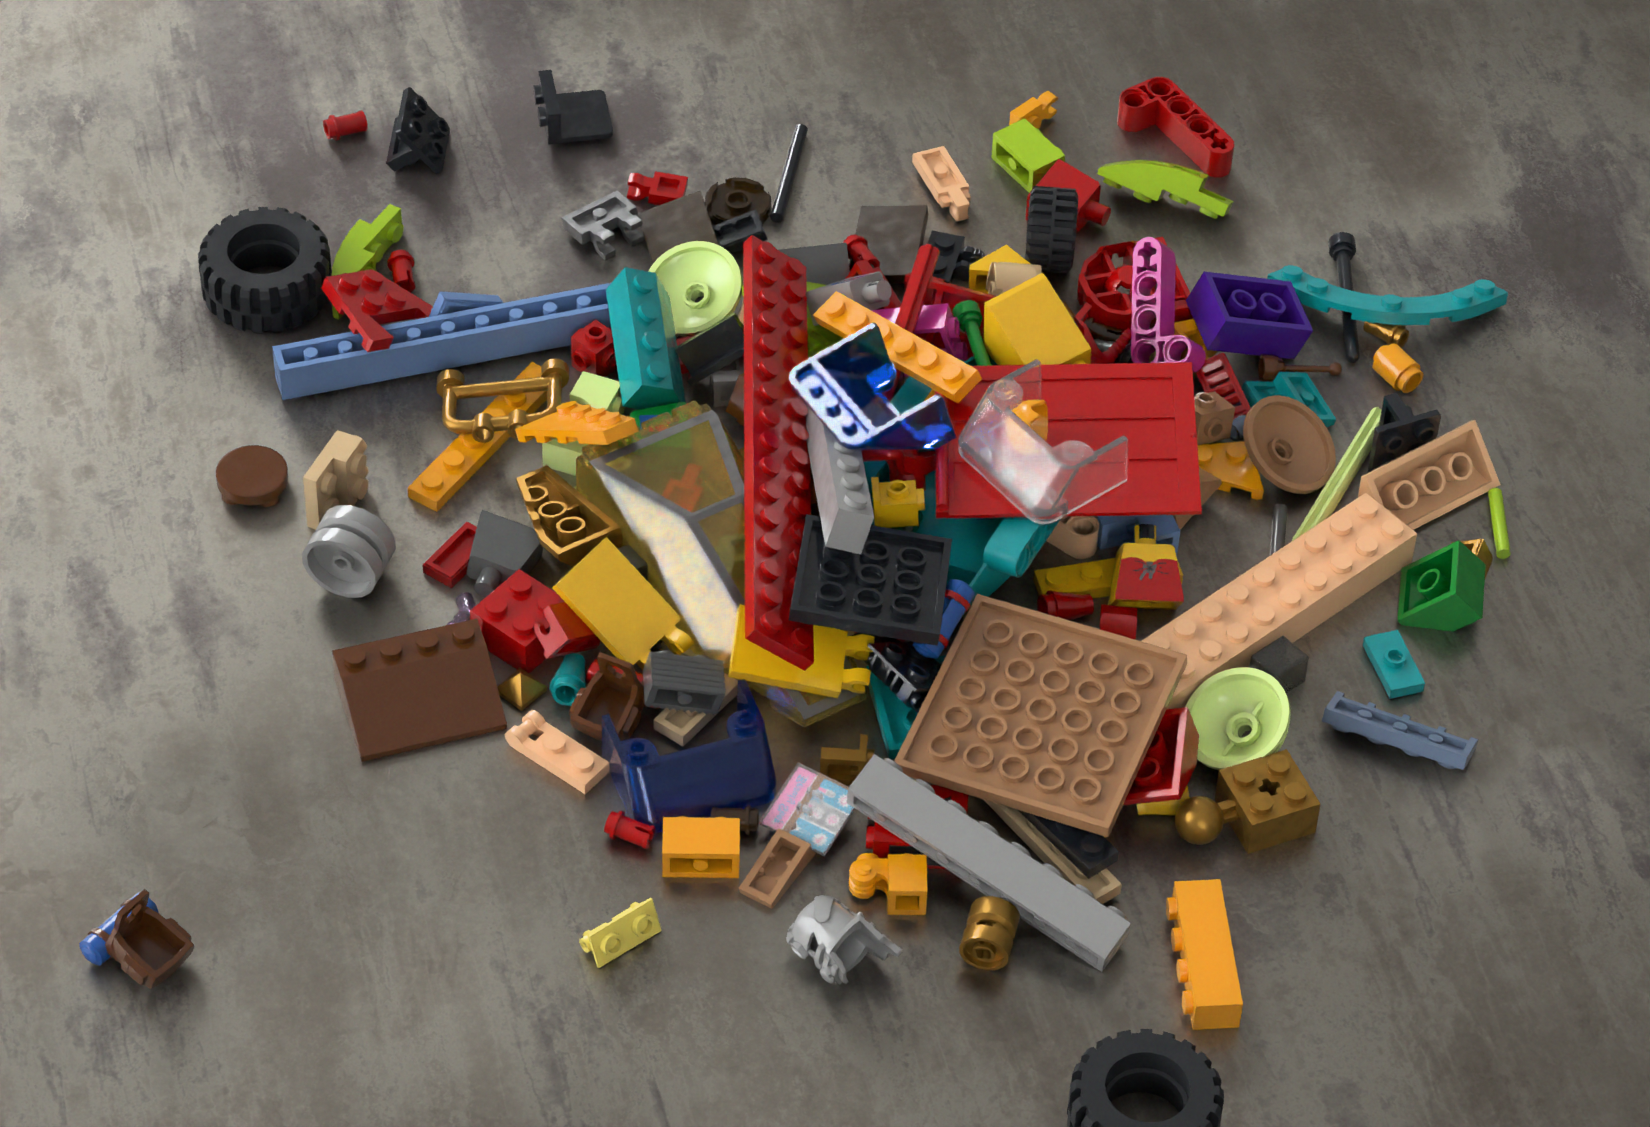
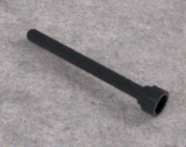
M1347 232L1335 233L1329 238L1328 247L1330 256L1337 262L1339 287L1353 291L1350 260L1356 253L1355 238ZM1342 311L1346 359L1350 363H1355L1360 358L1356 320L1351 319L1352 313Z

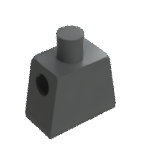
M481 511L467 568L468 577L477 580L474 585L476 593L487 597L518 569L527 574L532 571L541 559L544 548L539 542L535 529L488 511Z

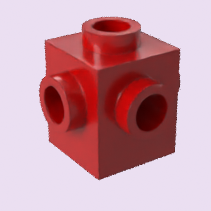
M596 319L584 328L578 329L571 336L572 367L581 373L584 371L606 377L616 370L617 364L612 329Z

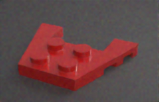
M372 269L327 276L321 287L339 314H344L345 312L351 320L348 327L352 333L361 334L363 337L361 345L367 352L389 349L394 337L381 324L429 317L433 308L432 305Z

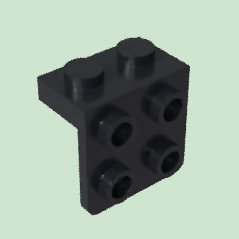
M552 70L538 71L539 85H533L535 105L540 104V107H538L539 126H545L548 145L608 139L613 136V127L604 91L590 90L557 94Z

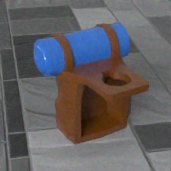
M144 889L131 899L123 902L120 905L121 908L98 928H93L88 933V936L79 943L84 957L91 963L100 966L106 960L113 958L121 963V969L140 985H145L152 989L171 976L191 955L194 944L191 942V936L178 925V922L172 918L165 919L158 913L156 904L149 898V892Z

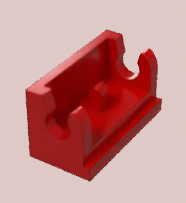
M565 602L548 605L543 610L546 621L549 622L551 627L549 633L546 632L542 622L534 623V631L545 650L543 654L546 659L592 650L602 643Z

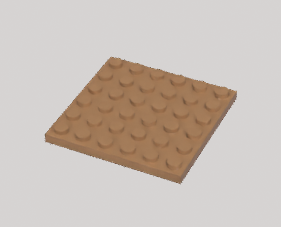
M977 594L894 761L903 769V773L909 777L921 779L928 783L1109 837L1186 668L1187 655Z

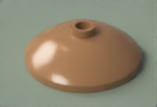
M1274 395L1261 399L1248 411L1243 425L1245 446L1251 461L1268 481L1283 490L1297 494L1314 492L1327 483L1335 469V447L1328 429L1309 407L1293 398Z

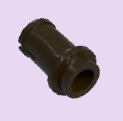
M1090 317L1085 322L1093 339L1115 342L1123 333V329L1095 322L1093 317Z
M746 805V808L712 807L711 818H740V831H745L746 835H750L751 831H758V808H751V805Z

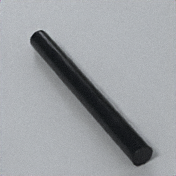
M803 124L795 126L774 200L770 219L776 223L783 221L808 131V128Z

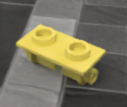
M649 898L641 903L634 902L630 905V908L613 917L611 922H605L595 929L587 930L583 933V938L579 939V943L586 953L592 950L598 968H601L662 931L653 899Z

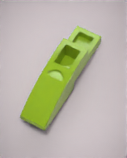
M1148 160L1120 161L1105 164L1097 172L1098 175L1104 177L1103 182L1116 189H1121L1122 186L1134 191V197L1144 202L1159 201L1163 198L1165 191L1170 192L1168 196L1170 199L1187 205L1188 201L1200 206L1199 211L1215 219L1218 218V215L1226 216L1234 202L1204 188L1209 175L1177 164Z
M389 204L371 224L359 219L348 232L336 254L331 276L365 271L367 269L377 271L376 263L382 259L386 250L393 243L400 240L403 234L404 226L402 224L401 208ZM332 304L333 317L339 320L343 314H339Z

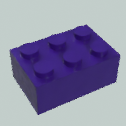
M1204 271L1186 299L1207 350L1258 356L1269 354L1280 358L1295 359L1313 332L1291 281Z

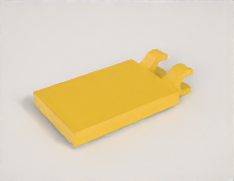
M607 537L552 587L616 658L629 662L632 665L636 663L642 671L650 649L660 639L676 655L686 652L694 644V641L688 634L674 626L682 618Z
M740 604L736 613L728 677L833 698L839 697L841 689L864 694L866 685L868 686L870 683L871 670L866 668L844 669L845 656L858 660H867L869 652H873L868 645L869 643H874L875 637L866 634L847 636L848 631L813 625L814 663L804 671L745 639V605Z

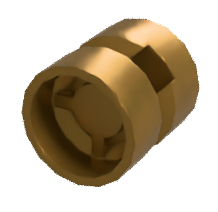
M983 896L972 903L967 926L964 929L959 947L962 959L978 969L998 970L1008 963L1013 938L1016 935L1020 920V913L1011 902L999 897Z

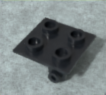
M914 642L869 643L868 647L874 652L867 659L869 670L886 687H890V691L897 694L896 696L907 707L920 708L925 700L924 694L930 690L942 664L938 663L934 658L924 657L915 650Z

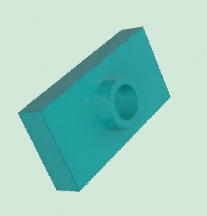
M1398 630L1364 637L1363 647L1389 699L1424 692L1425 681Z

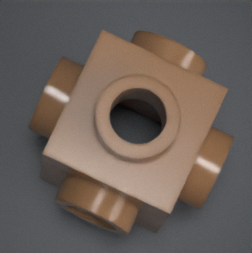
M1215 391L1196 394L1194 400L1197 445L1209 444L1210 442L1230 438L1235 407Z

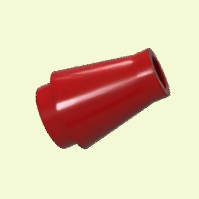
M1048 590L1046 594L1038 597L1037 611L1071 621L1083 616L1092 615L1094 602L1090 594Z

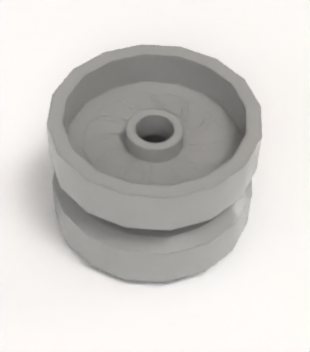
M337 505L326 511L302 552L303 565L309 576L328 591L348 598L363 597L372 592L395 552V538L389 527L379 517L369 511L351 505Z

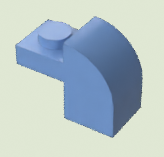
M1173 515L1097 517L1099 522L1097 545L1100 550L1119 546L1123 543H1133L1134 526L1152 524L1156 526V544H1171L1175 547L1176 555L1178 553L1180 529Z

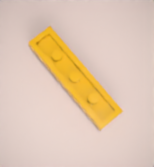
M1115 558L1034 570L1033 581L1038 595H1044L1048 590L1075 594H1090L1093 599L1109 596ZM1177 560L1178 568H1179V573H1180L1181 584H1182V581H1183V573H1182L1181 567H1180V565H1179V562H1178V560Z

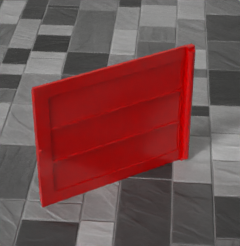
M1192 362L972 366L978 370L982 380L959 403L935 391L936 519L1202 514ZM1045 400L1047 403V440L1035 445V448L1042 450L1040 454H1020L1015 451L1008 438L1007 420L1014 406L1021 401Z

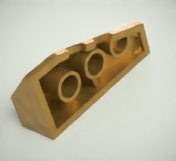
M543 466L516 478L518 488L540 544L559 561L574 567L606 537L617 549L623 547L621 527L549 466Z

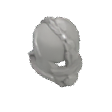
M828 895L816 896L812 902L805 906L798 914L795 922L789 927L786 941L792 947V951L799 957L805 959L807 956H810L814 959V963L825 981L828 983L836 982L839 985L842 982L844 984L849 982L846 973L856 966L867 953L885 961L889 957V953L898 957L903 952L900 947L895 943L893 944L884 934H881L873 922L868 923L862 912L859 911L855 914L844 904L840 903L838 899Z

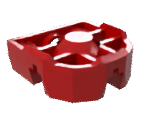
M1163 236L1155 238L1167 246ZM1133 240L1100 246L1093 255L1084 260L1078 278L1077 300L1080 305H1084L1087 302L1092 306L1087 314L1088 319L1093 317L1095 322L1118 329L1121 328L1123 332L1127 328L1131 330L1133 251L1138 241ZM1117 253L1118 258L1123 257V266L1115 269L1111 259L1113 254ZM1176 264L1175 322L1194 318L1186 302L1190 291ZM1156 285L1152 287L1150 296L1157 290ZM1122 286L1130 289V295L1119 292V287ZM1157 317L1151 321L1150 328L1155 326Z

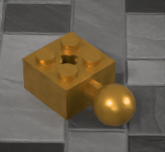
M1285 749L1263 758L1259 757L1220 769L1215 792L1216 802L1205 796L1190 797L1181 803L1175 814L1176 829L1179 835L1187 842L1197 845L1207 844L1218 837L1223 824L1229 823L1245 851L1249 854L1316 833L1321 804L1290 753Z

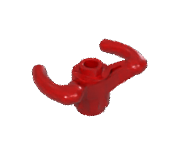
M898 447L861 449L863 462L887 461L890 482L894 480H915L916 489L923 488L926 491V476L936 469L935 451L918 452V449H900Z

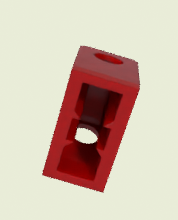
M1060 159L1055 162L1036 185L1076 189L1078 194L1076 233L1083 228L1088 220L1104 226L1109 220L1111 208L1099 203L1100 183ZM1030 193L1027 195L1025 220L1027 221L1029 212Z

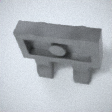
M615 191L562 217L563 228L582 245L592 241L595 250L604 260L616 255V250L609 242L615 240V234L611 230L617 227L621 229L623 237L632 247L643 242V235L637 231V228L642 226V220L637 217V207L619 191Z

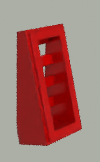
M1219 353L1206 359L1202 368L1195 372L1203 391L1206 393L1215 391L1232 405L1240 402L1241 405L1235 407L1233 420L1238 416L1247 415L1251 409L1226 354Z

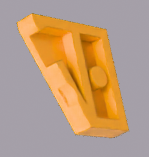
M1244 441L1197 445L1199 467L1221 479L1222 484L1217 490L1230 493L1231 488L1234 487L1252 492V499L1262 500L1264 489L1260 474L1249 457Z

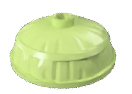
M1248 667L1232 668L1211 676L1193 692L1185 706L1188 707L1199 734L1197 760L1215 770L1224 769L1259 757L1263 758L1278 752L1286 739L1291 717L1289 699L1280 683L1268 673ZM1251 731L1249 735L1242 737L1244 732Z

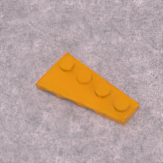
M576 401L563 403L556 407L557 412L515 429L519 442H528L536 438L537 443H547L551 441V438H557L558 443L563 444L578 441L579 444L608 445L639 432L633 417L621 415L620 412H609L605 408L597 409L591 407V405L578 404Z

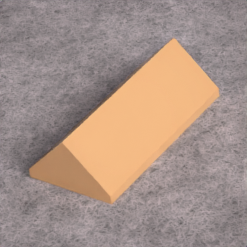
M1471 420L1361 476L1358 497L1367 493L1414 530L1501 484L1476 420Z

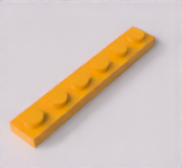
M837 291L813 314L817 324L956 403H959L982 380L977 369Z
M531 362L514 380L541 377L542 366ZM548 391L498 395L482 413H488L493 417L508 416L513 410L522 409L531 414L547 400ZM508 430L494 431L493 439L486 443L476 441L472 434H460L408 487V498L438 512L511 437L508 434Z

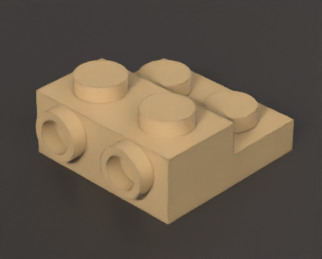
M337 430L304 475L303 484L307 527L316 529L328 509L337 505L354 506L358 499L362 500L366 495L368 489L366 476L369 470L366 466L367 457L364 455V452L367 449V444L361 437Z

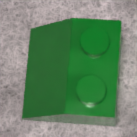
M1458 540L1402 567L1397 621L1404 626L1454 632L1483 618L1486 564Z

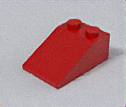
M1188 707L1166 709L1123 805L1181 799L1197 764L1199 734Z

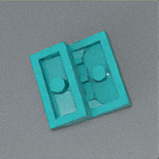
M1278 372L1273 382L1245 381L1241 387L1250 408L1263 398L1280 395L1293 398L1309 407L1322 420L1326 428L1334 425L1337 420L1307 373Z

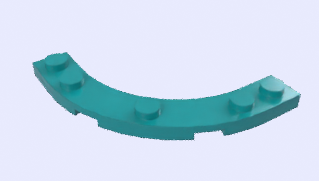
M1293 265L1284 266L1282 269L1272 272L1267 276V279L1291 281L1301 304L1325 313H1328L1330 308L1352 313L1351 319L1389 325H1430V319L1448 317V320L1451 322L1461 321L1505 305L1508 296L1507 291L1495 286V283L1484 279L1439 295L1399 297L1393 294L1384 296L1371 295L1329 284L1324 279L1315 278L1303 272L1300 267Z

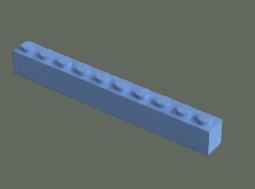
M611 283L384 325L382 327L394 339L389 349L367 352L361 345L363 341L361 334L358 333L357 335L352 332L272 346L275 377L282 400L571 345V336L578 329L584 328L595 319L606 327L611 328L606 289Z

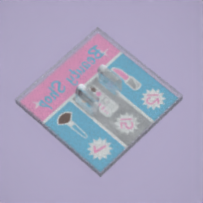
M798 762L760 819L759 825L774 832L780 828L810 843L812 851L825 856L855 810L854 807L847 803L849 787Z

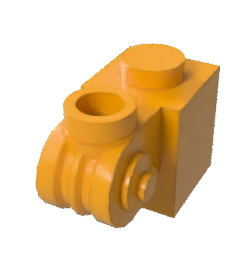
M863 853L850 866L849 890L853 896L860 899L872 897L876 889L882 890L887 895V915H926L928 893L927 855L904 853L888 854V858H879L873 853Z

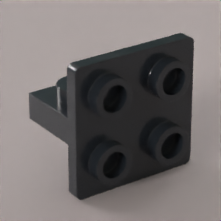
M411 87L403 90L399 115L394 121L386 164L395 172L406 165L411 166L421 159L435 174L443 171L450 128L447 122L442 117H439L428 106L426 100L422 96H418Z
M1397 392L1384 396L1379 426L1374 431L1367 473L1436 439L1441 419L1439 411L1433 410L1414 416L1411 408L1404 404Z

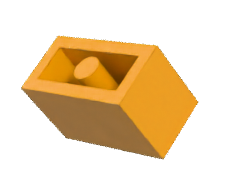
M663 817L662 877L739 878L740 818Z

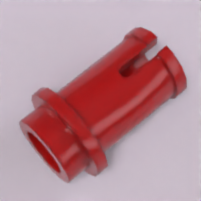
M362 110L335 117L332 114L323 121L326 137L335 141H339L341 136L365 132L368 129L367 119Z
M854 234L844 240L843 243H847L848 259H852L854 263L867 259L874 268L880 267V261L869 250L868 242L864 237Z
M396 250L390 254L387 266L392 271L393 282L411 293L415 289L412 272L414 258L406 250Z
M620 810L618 813L612 811L609 814L604 832L610 834L609 838L612 840L618 837L641 846L643 849H648L650 845L648 841L653 839L655 826L625 816V811Z

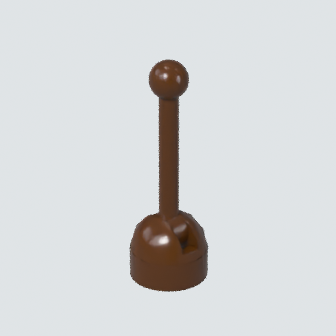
M1261 354L1258 361V377L1260 381L1273 382L1278 372H1322L1338 376L1342 372V366L1337 362L1331 363L1329 366L1285 365L1283 360L1276 355Z

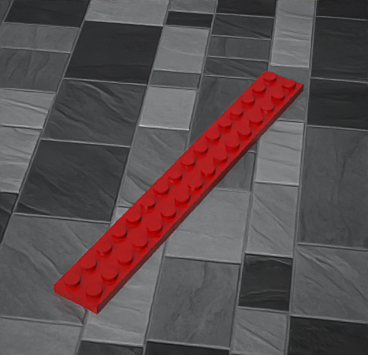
M751 235L743 243L745 639L805 671L814 663L813 625L789 621V614L806 514L811 515L810 458L806 442L809 437L806 430L808 408L806 406L805 391L808 389L806 266L798 259L791 258L780 252L771 243Z

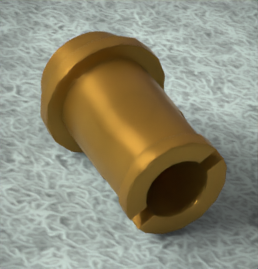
M1364 322V332L1387 342V345L1395 343L1402 348L1409 338V330L1406 329L1405 325Z

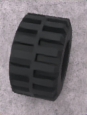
M1034 186L1030 192L1025 260L1030 264L1041 265V272L1069 274L1073 267L1078 213V194L1076 189Z

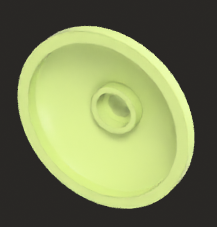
M692 241L677 245L663 253L648 271L657 274L670 297L676 336L697 335L731 315L741 299L743 277L738 263L726 249L711 242ZM704 296L702 300L695 302L698 297Z

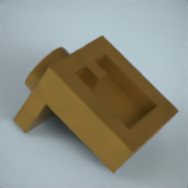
M860 734L859 750L822 747L820 776L839 785H851L875 753V749L867 748L868 735Z

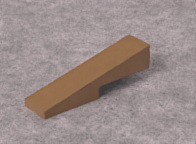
M819 775L783 830L777 829L738 888L739 893L773 909L818 852L812 849L810 843L790 834L791 830L825 780L847 791L848 789Z

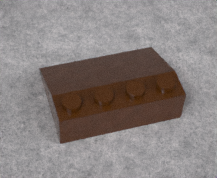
M477 619L332 650L335 683L361 762L507 729V722L487 645Z

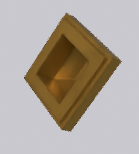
M519 668L497 686L499 695L521 711L547 691L546 685L522 668Z

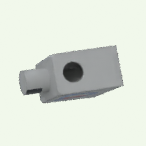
M878 271L850 277L807 291L805 296L807 297L813 325L816 326L819 324H817L813 314L836 291L869 310H875L889 305L892 290L888 281L884 280L882 273Z

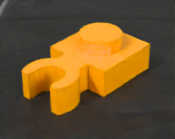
M1046 91L1038 99L1030 98L1010 112L1009 125L1025 118L1035 128H1041L1044 118L1050 119L1057 113V110L1051 105L1058 100V97L1050 91Z

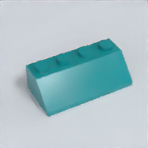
M624 267L606 289L623 407L640 410L677 402L686 403L680 360L675 351L677 340L670 297L656 273Z

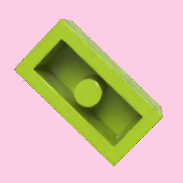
M1025 118L993 133L991 158L1029 193L1058 159L1065 162V155L1062 150L1053 145L1038 128H1035Z

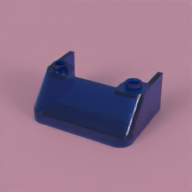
M745 679L738 680L737 712L733 713L727 720L729 738L659 756L654 744L643 738L620 741L610 715L602 716V755L609 762L610 774L630 818L655 826V833L663 831V817L711 818L712 807L746 808V805H751V808L767 804L774 799L777 780L765 722Z

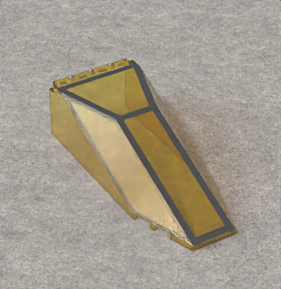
M694 400L672 409V416L665 412L642 422L641 428L637 425L639 431L608 445L589 444L582 447L583 455L576 457V490L621 527L623 546L629 544L648 564V582L682 618L674 626L684 631L694 641V644L690 647L694 654L706 655L710 659L723 660V671L729 675L736 613L740 604L745 605L744 458L719 416L707 403L700 406ZM845 656L844 669L858 668L853 657ZM736 679L740 682L739 690L746 694L752 691V689L770 699V708L802 727H807L865 700L867 696L866 688L864 694L841 689L839 697L833 698Z

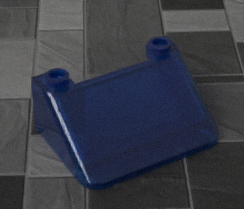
M874 322L801 362L789 373L791 387L840 444L847 449L933 450L956 438L945 401L940 394L932 396L902 414L885 397L883 392H887L893 387L897 373L894 364L890 361L880 329Z

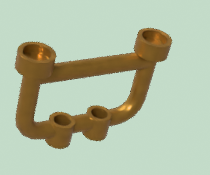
M549 359L541 367V377L465 385V377L461 372L454 369L444 370L437 377L436 387L437 393L443 398V424L453 433L472 434L473 438L481 443L491 441L494 437V431L508 430V434L512 438L518 439L515 431L516 428L557 412L556 407L561 405L562 388L569 381V366L561 359ZM548 391L547 408L538 413L528 414L522 409H516L511 411L508 416L493 417L488 413H479L471 420H459L456 418L457 400Z

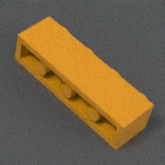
M1221 880L1174 881L1173 895L1166 898L1167 920H1174L1175 928L1171 930V944L1173 952L1179 951L1180 959H1177L1176 971L1178 983H1185L1186 991H1182L1184 1015L1190 1014L1192 1030L1239 1028L1243 1001Z

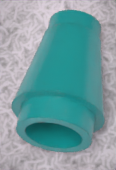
M570 653L564 657L563 662L550 682L552 697L561 705L572 706L580 688H586V661L578 653Z

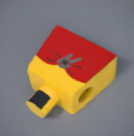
M1135 525L1134 543H1123L1117 550L1108 605L1176 610L1184 602V595L1175 547L1171 544H1156L1155 525Z

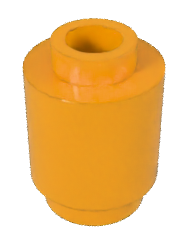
M1395 343L1383 345L1375 352L1373 356V370L1396 391L1410 393L1419 386L1424 376L1420 370V365L1399 345Z

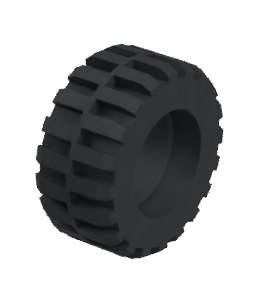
M258 207V210L249 211L248 208L239 211V215L234 217L229 215L223 218L221 225L216 223L210 229L208 235L202 240L200 252L198 253L201 291L207 308L225 324L229 325L232 323L235 329L244 332L246 329H251L253 333L263 334L264 331L273 330V333L283 332V328L291 327V329L301 326L303 320H311L317 315V310H321L327 303L328 297L321 287L325 278L331 276L332 273L328 239L320 230V227L310 219L306 221L304 215L298 212L291 214L287 209L277 207V210H269L268 207ZM261 266H278L285 268L281 271L269 274H254L246 272L250 269Z
M1140 1029V1033H1131V1030L1121 1031L1117 1033V1038L1112 1039L1110 1036H1107L1097 1042L1096 1048H1088L1081 1056V1062L1076 1064L1070 1083L1067 1127H1220L1224 1104V1090L1221 1088L1222 1080L1218 1071L1215 1068H1211V1060L1203 1052L1197 1054L1195 1052L1196 1046L1185 1039L1180 1042L1175 1039L1174 1034L1163 1031V1035L1154 1034L1152 1029ZM1129 1093H1150L1169 1101L1179 1113L1170 1119L1160 1122H1142L1123 1115L1111 1102Z

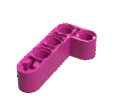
M1153 237L1142 238L1137 242L1133 251L1132 361L1133 363H1149L1150 355L1156 351V356L1151 363L1192 362L1193 373L1197 372L1205 363V350L1202 346L1183 335H1174L1175 253L1170 247ZM1157 284V290L1150 296L1152 287ZM1157 317L1155 326L1149 329L1151 321ZM1188 348V354L1181 360L1182 352Z

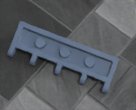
M1339 691L1336 692L1326 706L1322 722L1331 724L1338 731L1354 732L1363 735L1373 743L1389 744L1402 749L1404 753L1410 756H1423L1435 760L1439 765L1448 769L1458 768L1464 770L1478 744V739L1471 737L1469 740L1446 733L1447 728L1439 726L1438 729H1434L1411 721V716L1403 714L1402 717L1376 709V704L1368 702L1367 705L1344 698L1345 693Z

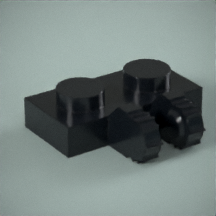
M932 230L927 244H932L940 252L932 276L945 279V282L952 284L953 279L969 281L970 265L985 257L984 251L970 246L964 247V236Z

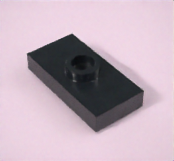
M756 209L713 226L719 246L726 249L730 254L743 250V243L751 235L762 241L768 240Z

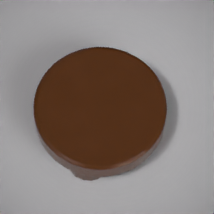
M248 445L236 448L224 455L216 467L217 487L222 494L223 501L227 504L274 506L278 503L279 495L284 491L288 483L287 463L281 454L265 446Z

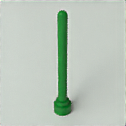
M962 301L953 308L952 315L958 318L960 329L966 332L976 365L991 366L979 329L983 318L980 307L975 301Z

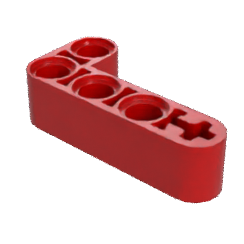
M1154 77L1121 92L1117 124L1122 130L1138 132L1156 125L1205 174L1214 178H1221L1230 173L1234 153L1233 139L1172 80L1166 77Z

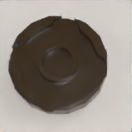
M733 177L725 179L723 184L718 185L717 182L712 185L706 193L705 205L710 220L715 225L755 209L761 223L764 224L771 213V196L769 192L767 194L764 191V186L759 182L748 178Z

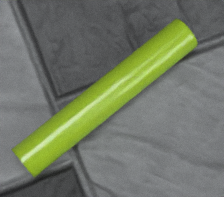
M1492 488L1488 491L1496 556L1500 559H1506L1511 555L1503 495L1501 489Z

